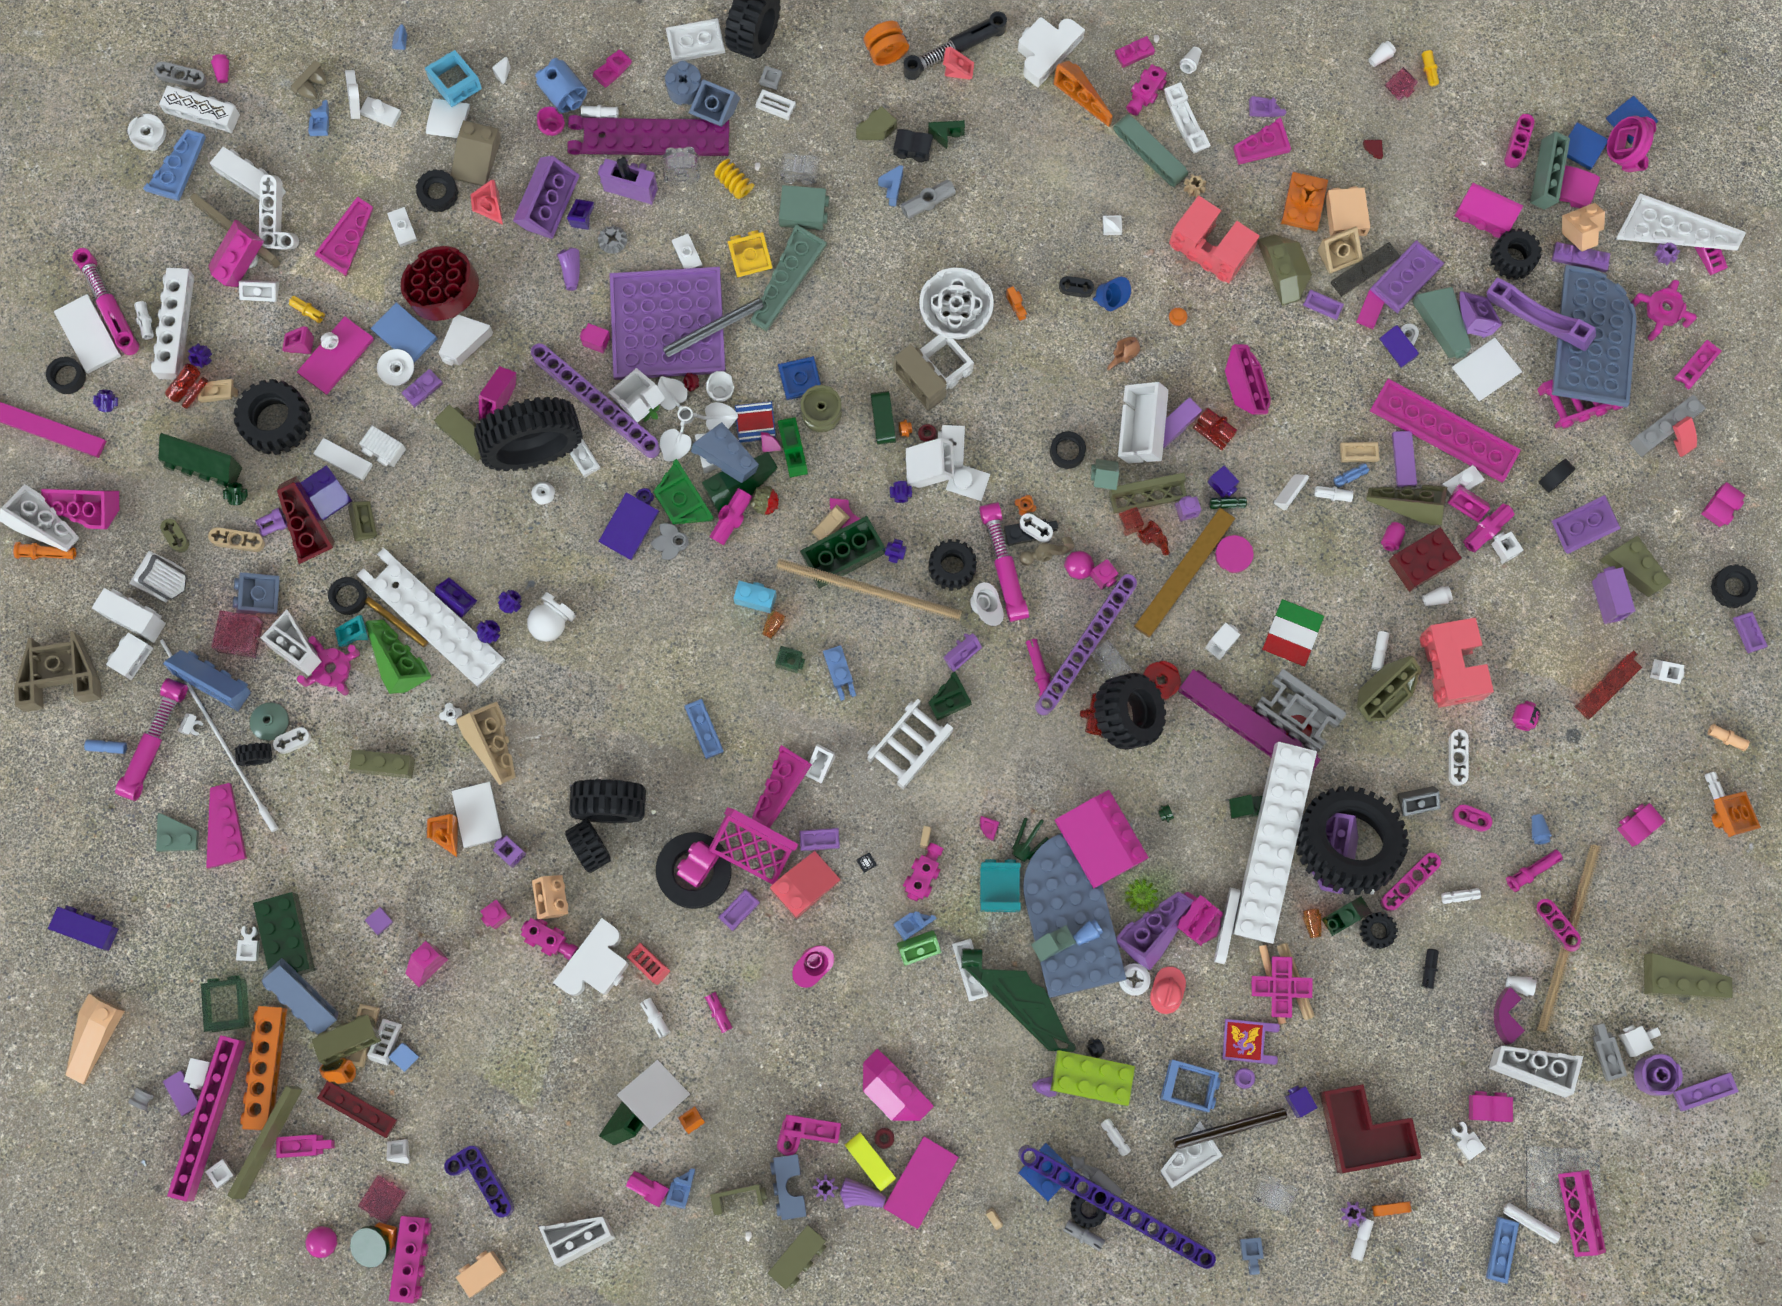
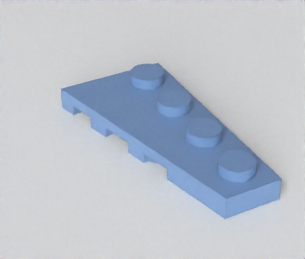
M187 129L173 147V152L170 156H166L163 161L164 164L159 170L155 171L152 175L153 179L149 184L146 183L143 189L149 193L180 201L206 139L205 135Z

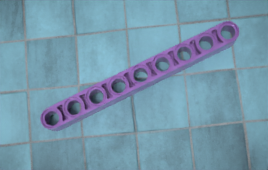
M538 343L531 348L533 360L540 368L646 457L655 458L658 456L660 448L654 436L545 345ZM538 353H545L542 357H537ZM552 364H558L556 368H550ZM567 375H571V376H572L571 379H569V380H564V377H565V376H567ZM580 387H586L582 392L577 391ZM594 398L600 399L597 403H591ZM607 410H613L612 414H605ZM622 421L627 422V424L623 427L618 426L619 423ZM635 433H641L639 438L632 437ZM650 444L655 445L654 449L652 450L646 449V447Z
M1126 574L1117 582L1037 700L1035 709L1040 715H1048L1056 707L1136 588L1137 580L1133 575ZM1123 582L1128 583L1130 588L1124 587ZM1113 597H1117L1120 603H1116ZM1103 611L1108 612L1110 618L1105 617ZM1093 626L1098 627L1100 633L1095 632ZM1083 641H1087L1090 644V648L1085 647ZM1073 656H1077L1080 659V663L1075 662ZM1062 671H1067L1070 674V678L1064 677ZM1052 686L1058 687L1060 693H1055ZM1042 701L1048 702L1050 708H1044Z

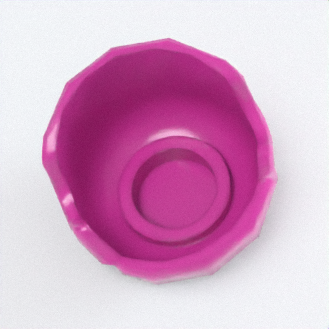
M555 107L540 109L537 114L539 130L547 136L558 135L565 126L563 114L558 113Z
M1075 551L1065 558L1064 568L1070 577L1080 580L1087 578L1091 574L1094 562L1088 553Z
M317 1226L313 1228L305 1239L306 1250L316 1258L328 1257L337 1246L336 1233L329 1227Z

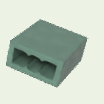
M782 185L779 226L794 228L797 224L804 229L823 230V226L827 224L828 213L825 212V207H829V196H826V189Z

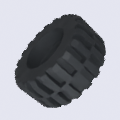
M733 0L732 7L728 13V19L726 20L724 37L728 49L751 59L761 57L767 51L771 40L774 38L780 18V0Z
M270 379L269 382L261 380L258 385H250L248 391L244 390L241 393L243 397L241 399L238 398L235 403L238 408H234V424L239 434L250 446L258 452L262 451L264 454L270 455L272 451L275 455H279L283 450L287 453L291 451V447H298L301 439L305 440L307 437L305 432L310 431L311 427L308 421H311L312 418L308 404L295 387L288 385L287 382L282 380L278 382L276 379ZM273 404H283L288 407L287 418L281 426L273 430H261L258 428V417L266 407Z
M1129 673L1109 678L1100 686V691L1095 696L1097 700L1094 702L1096 710L1094 717L1097 718L1098 722L1096 725L1098 729H1101V735L1108 739L1107 742L1118 749L1129 750L1151 745L1164 730L1162 727L1166 723L1164 719L1166 709H1164L1165 701L1161 698L1162 693L1160 689L1156 688V684L1152 680L1149 681L1150 678L1140 673ZM1128 702L1132 709L1133 721L1128 712Z
M587 779L575 781L570 789L569 814L574 819L582 821L587 819L590 822L598 823L639 822L645 816L646 789L642 784L623 780Z

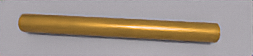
M368 597L365 600L369 607L423 648L427 646L428 641L372 598Z

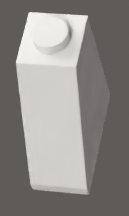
M461 315L454 317L439 351L442 361L448 365L456 364L460 366L492 336L493 331L490 325Z

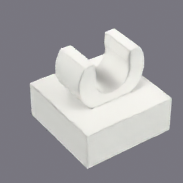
M185 714L178 732L187 735L189 733L199 735L198 732L194 731L193 726L195 724L203 726V723L196 720V716Z

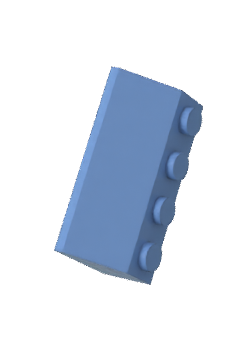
M180 650L163 663L176 677L236 711L240 710L251 693L247 688V683L240 679L237 681L233 680L231 674L224 670L219 672L214 669L215 665L207 660L204 662L198 660L199 656L191 651L186 653Z

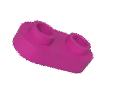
M1459 805L1453 810L1452 817L1459 825L1478 832H1484L1492 826L1491 816L1484 811L1468 805ZM1460 812L1464 813V819L1460 818ZM1478 819L1483 821V826L1478 824Z
M784 1119L777 1141V1149L783 1155H794L798 1150L801 1138L782 1135L787 1123ZM795 1122V1131L799 1130L800 1123ZM788 1141L789 1147L785 1149L784 1143Z

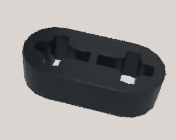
M1065 276L1060 280L1059 290L1064 295L1087 298L1092 295L1094 284L1089 279ZM1066 282L1069 283V289L1065 288ZM1084 285H1087V292L1083 291Z

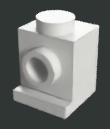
M1512 532L1498 534L1494 537L1495 541L1491 544L1500 557L1502 564L1518 556L1523 551V548Z
M1654 659L1650 678L1680 684L1684 677L1685 665Z

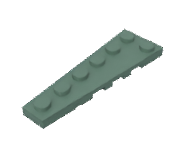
M796 224L761 298L763 308L754 312L751 323L766 332L827 246V242Z

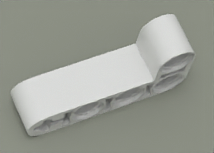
M264 175L260 180L259 237L264 240L262 246L273 249H295L299 245L297 235L281 232L282 181L278 176ZM270 197L274 200V204L272 207L268 205V199ZM270 216L273 218L271 226L267 222ZM269 235H271L273 238L272 244H269L267 242V237ZM287 236H289L291 239V244L289 246L285 243V239Z

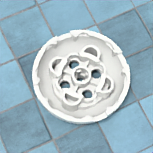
M948 268L937 272L923 286L919 300L921 316L926 325L937 335L953 338L954 340L966 339L979 333L989 322L994 305L993 294L989 285L980 278V275L964 268ZM947 295L951 296L949 301H945L944 297ZM966 296L969 302H964L963 297ZM948 312L950 315L945 317L942 314ZM963 313H966L969 317H968V318H964V317L961 316V315H962Z

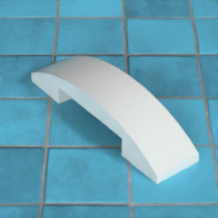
M1180 82L1165 88V96L1174 121L1193 153H1197L1209 148L1211 145L1204 130L1200 129L1193 115L1182 83Z

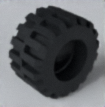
M1519 228L1517 231L1510 229L1509 232H1504L1493 246L1490 258H1492L1491 265H1495L1494 270L1495 272L1499 271L1501 277L1505 275L1506 279L1509 280L1511 277H1513V280H1518L1519 277L1523 279L1538 264L1542 256L1540 254L1542 247H1539L1540 241L1535 240L1536 236L1529 234L1530 231L1526 230L1523 232ZM1508 249L1520 251L1524 260H1517L1511 257Z
M948 539V542L942 541L939 546L936 545L934 547V551L931 552L929 558V573L937 586L940 584L942 589L948 587L949 591H953V588L960 590L962 586L966 587L968 582L973 580L977 561L971 546L968 548L966 542L961 544L958 539H956V542ZM947 557H957L963 562L964 568L957 573H949L942 568L941 562Z
M585 819L565 831V836L571 848L588 873H592L611 862L610 854L589 820Z

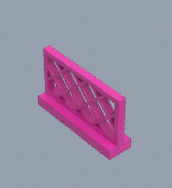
M727 807L724 812L726 816L708 851L773 885L777 881L792 850L795 851L798 844L737 810ZM730 821L735 824L736 832L727 835L726 827ZM749 831L752 841L743 843L741 834ZM738 836L740 845L731 848L728 838ZM725 840L727 850L722 852L715 850L717 844ZM767 841L768 849L760 852L757 842ZM754 844L756 854L747 857L745 847ZM741 849L743 858L737 861L734 860L732 851ZM778 849L784 850L782 858L775 860L773 851ZM770 853L772 862L763 865L761 855ZM757 857L759 867L751 869L748 860ZM773 866L774 874L770 879L766 877L764 869Z

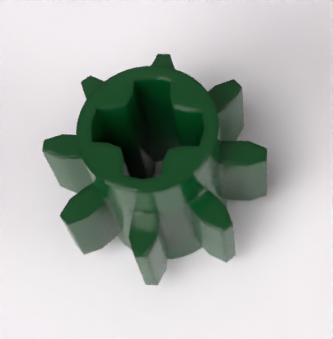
M238 482L229 483L228 487H225V490H223V499H227L230 505H241L248 498L247 489H243L242 484Z

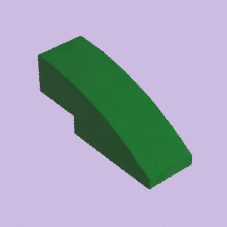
M796 417L778 420L789 477L808 474Z

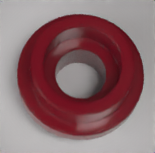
M687 373L683 379L684 387L690 392L699 387L698 376Z
M930 424L922 425L918 431L920 440L923 442L935 440L937 436L936 428ZM925 432H930L931 435H930V436H925L924 433H925Z
M888 1128L879 1129L874 1137L876 1145L883 1149L891 1147L894 1143L893 1132ZM886 1134L888 1141L882 1142L880 1139L881 1135Z

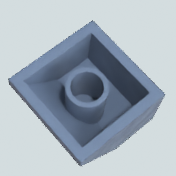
M703 79L689 114L722 127L734 114L740 97L731 90Z

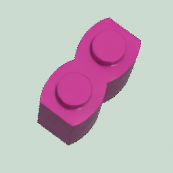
M1725 482L1713 495L1701 515L1718 527L1724 524L1728 525L1734 518L1733 512L1735 510L1738 511L1744 504L1743 498L1745 494Z
M1641 803L1633 810L1635 813L1631 817L1627 815L1619 821L1621 825L1617 830L1632 847L1642 842L1665 822L1663 817L1650 803L1646 805Z
M702 841L694 842L688 850L690 853L686 860L682 859L677 866V869H679L677 875L694 887H699L719 858L716 854L708 851L710 846Z
M1475 1091V1095H1469V1120L1513 1122V1097H1507V1093L1495 1092L1494 1096H1487V1092Z

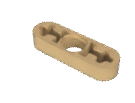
M216 527L210 530L208 534L210 542L218 547L259 552L265 547V540L257 533ZM220 533L221 536L227 538V541L223 538H218L217 541L214 537ZM236 535H240L242 538L239 544L232 543V538ZM247 539L253 542L257 539L259 544H255L254 547L250 542H247Z

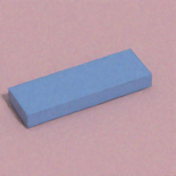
M699 699L685 705L684 707L705 758L708 759L723 753V748L703 700Z
M1497 1217L1486 1273L1487 1279L1508 1284L1519 1222Z

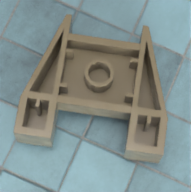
M70 631V642L40 646L34 639L28 638L14 686L15 706L23 712L44 709L43 688L73 683L74 697L82 703L102 700L101 681L79 635L74 631Z

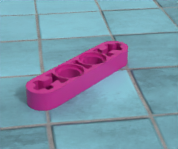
M1428 853L1423 856L1383 895L1380 902L1382 908L1386 911L1397 909L1440 867V857L1436 853ZM1434 858V865L1429 866L1425 870L1423 867L1429 862L1428 859ZM1414 870L1421 871L1423 877L1420 881L1413 878ZM1401 883L1408 885L1409 892L1407 894H1402L1399 891ZM1395 895L1399 896L1393 901L1394 906L1387 905L1388 900L1386 898L1390 899Z

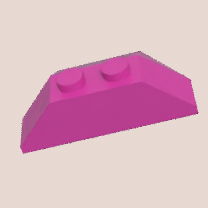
M1232 345L1225 374L1234 404L1253 415L1268 414L1271 397L1261 364L1250 351L1248 345Z
M876 1049L863 1062V1092L891 1121H920L934 1107L880 1050Z

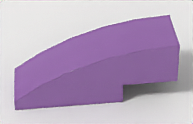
M1190 397L1166 418L1163 449L1201 415L1202 409Z

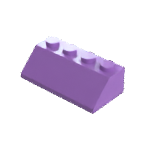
M554 156L541 157L513 221L527 231L552 239L580 175Z

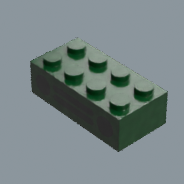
M290 892L254 902L253 905L267 968L270 969L283 958L299 975L315 971L298 894Z

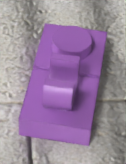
M428 369L406 388L402 395L415 408L443 383Z
M965 633V640L963 642L957 640L958 645L943 657L949 669L953 672L982 648L973 633L971 635Z

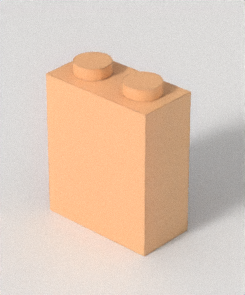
M1353 186L1348 189L1333 188L1328 190L1325 203L1330 236L1355 226L1358 229L1359 236H1366L1370 230L1365 187Z

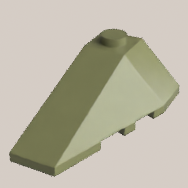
M1422 485V489H1411V486H1404V489L1395 490L1393 487L1369 488L1366 500L1421 523L1432 526L1442 525L1448 487Z

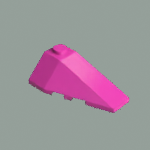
M41 489V495L45 498V502L51 508H54L57 515L64 516L72 522H78L88 529H108L120 510L119 491Z

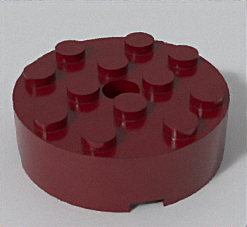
M450 246L433 247L417 255L418 259L412 264H408L402 274L401 292L414 312L426 320L441 321L456 317L472 303L478 292L479 277L475 268L466 255L457 248Z

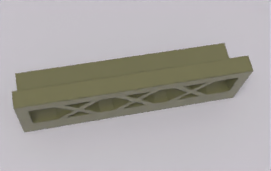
M1179 473L1119 485L1116 490L1110 489L1109 496L1113 513L1116 514L1180 501L1181 498L1187 496L1184 485L1186 480L1185 474ZM1180 486L1182 495L1174 496L1169 491L1172 487ZM1159 490L1165 495L1162 499L1156 500L1151 497L1153 491ZM1137 494L1146 497L1145 501L1140 504L1132 499ZM1123 498L1128 503L1125 507L1117 508L1115 499Z

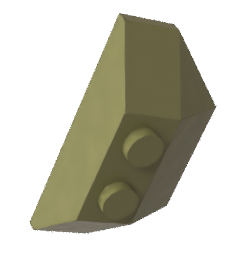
M1275 234L1258 239L1259 248L1281 305L1299 301L1312 276L1300 243Z
M1413 656L1386 664L1359 689L1357 708L1366 721H1386L1413 696L1418 683V677L1422 672Z

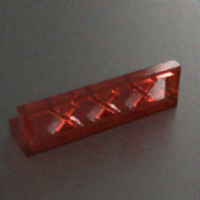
M1634 650L1627 654L1574 706L1587 720L1591 719L1643 668L1634 660L1638 655Z

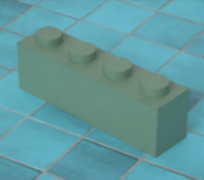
M1556 131L1541 140L1530 200L1531 204L1544 210L1559 202L1570 142L1569 137Z

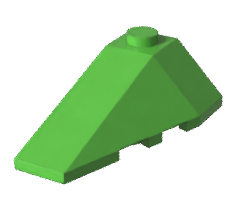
M384 620L366 621L365 624L381 679L389 694L408 692L431 678V674L420 657L416 658L410 652L411 648L408 645L404 646L397 639L398 634Z

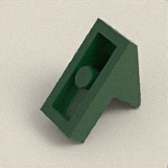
M965 120L928 122V134L933 135V138L946 149L948 147V136L956 138L963 136L965 133Z
M1252 795L1229 799L1231 819L1258 817L1263 796L1252 797Z

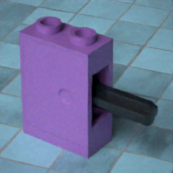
M625 157L617 159V162L605 158L604 163L600 165L598 170L604 191L653 204L658 187L655 173L646 170V164L641 163L638 168V165L635 163L629 165Z

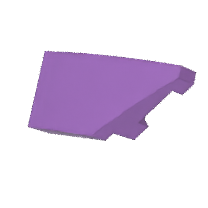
M1255 96L1249 99L1250 116L1279 117L1285 116L1286 110H1282L1275 103L1277 100L1274 97L1271 100Z

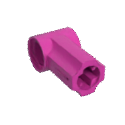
M636 1171L632 1173L626 1184L627 1188L643 1196V1199L657 1207H660L669 1191L668 1187L655 1180L652 1181Z

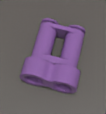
M279 507L272 510V513L255 520L257 526L261 529L259 531L262 537L279 529L288 528L284 514ZM273 521V524L264 528V524Z

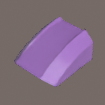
M1463 291L1459 292L1460 312L1467 335L1473 334L1482 336V338L1492 335L1502 323L1488 298Z

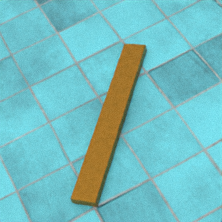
M1219 508L1134 628L1147 637H1151L1234 522L1235 517Z

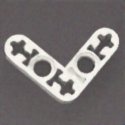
M345 70L351 119H360L359 92L355 71Z

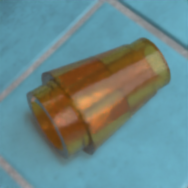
M772 609L771 613L767 615L762 635L772 639L784 624L786 616Z
M1319 908L1304 910L1302 918L1310 938L1321 937L1322 913H1319Z

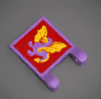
M1225 1019L1222 1059L1270 1065L1277 1064V1056L1263 1055L1265 1031L1277 1033L1280 1030V1025Z

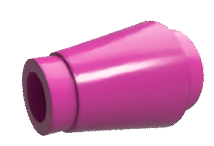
M223 54L212 56L211 64L217 82L227 83L229 75V60L227 56Z

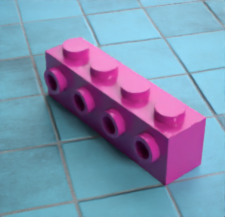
M401 1216L389 1301L416 1303L422 1296L420 1281L425 1275L423 1260L424 1256H427L428 1253L427 1235H430L431 1223H429V1218Z

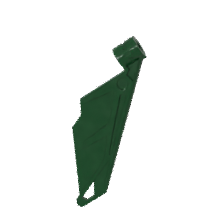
M962 948L961 968L966 969L1048 1051H1075L1076 1046L1069 1041L1045 988L1032 983L1026 971L982 969V949ZM1054 1038L1069 1044L1068 1047L1059 1048Z

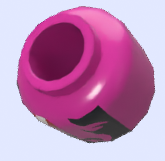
M1525 701L1515 707L1512 721L1516 728L1530 731L1537 727L1541 712L1535 703Z

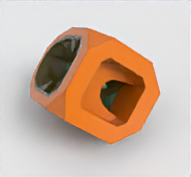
M346 1058L326 1066L322 1064L319 1069L322 1078L337 1084L352 1082L356 1076V1068L353 1062Z

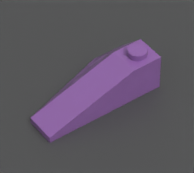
M1178 891L1160 903L1159 907L1152 912H1146L1135 923L1132 921L1126 925L1116 937L1117 944L1134 961L1150 970L1162 957L1179 929L1177 928L1179 920L1183 915L1187 914L1194 900Z

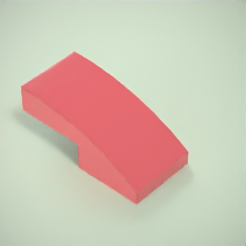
M1687 416L1672 426L1677 437L1674 440L1679 456L1683 457L1697 447V434L1693 419Z

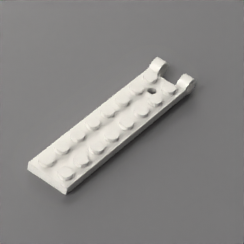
M383 548L377 555L388 567L376 579L364 568L357 576L479 688L502 665L505 659L488 643L481 642L475 631ZM394 582L399 583L398 588L392 587Z

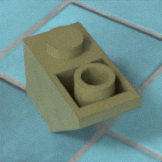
M881 106L878 110H873L867 120L861 121L857 125L856 138L858 140H885L897 129V120Z

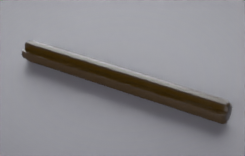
M1284 1108L1176 1137L1173 1140V1145L1178 1150L1285 1120L1287 1113Z

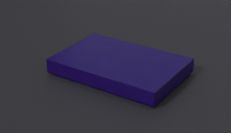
M626 492L598 542L632 560L660 511Z

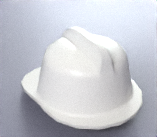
M983 582L978 584L970 600L972 610L979 615L984 623L990 626L999 625L1003 621L1004 613L997 590L989 583Z

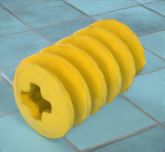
M726 159L717 166L714 175L719 179L720 183L724 184L725 188L729 189V192L736 199H741L752 191L754 184H748L750 179H744L745 174H739L740 169L735 168L734 163L729 164L730 159Z

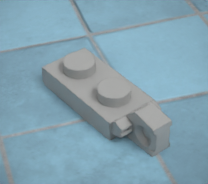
M1604 1023L1593 1025L1596 1035L1593 1036V1043L1605 1080L1610 1081L1627 1076L1615 1036H1612L1611 1032L1607 1033Z

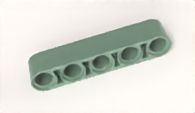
M1126 114L1113 126L1115 133L1170 186L1175 187L1188 176L1186 167L1131 115Z

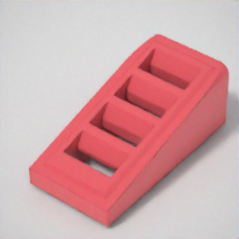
M639 943L627 956L656 985H659L670 973V970L642 943ZM642 951H644L645 953L639 958L638 961H636L635 959L638 957V955ZM648 957H650V959L642 966L641 964H642ZM655 962L654 967L648 972L647 970Z

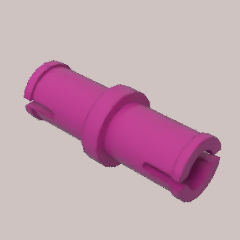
M714 992L704 997L712 1011L711 1016L715 1018L721 1033L732 1029L733 1026L725 1013L727 1010L725 1007H722L717 993Z

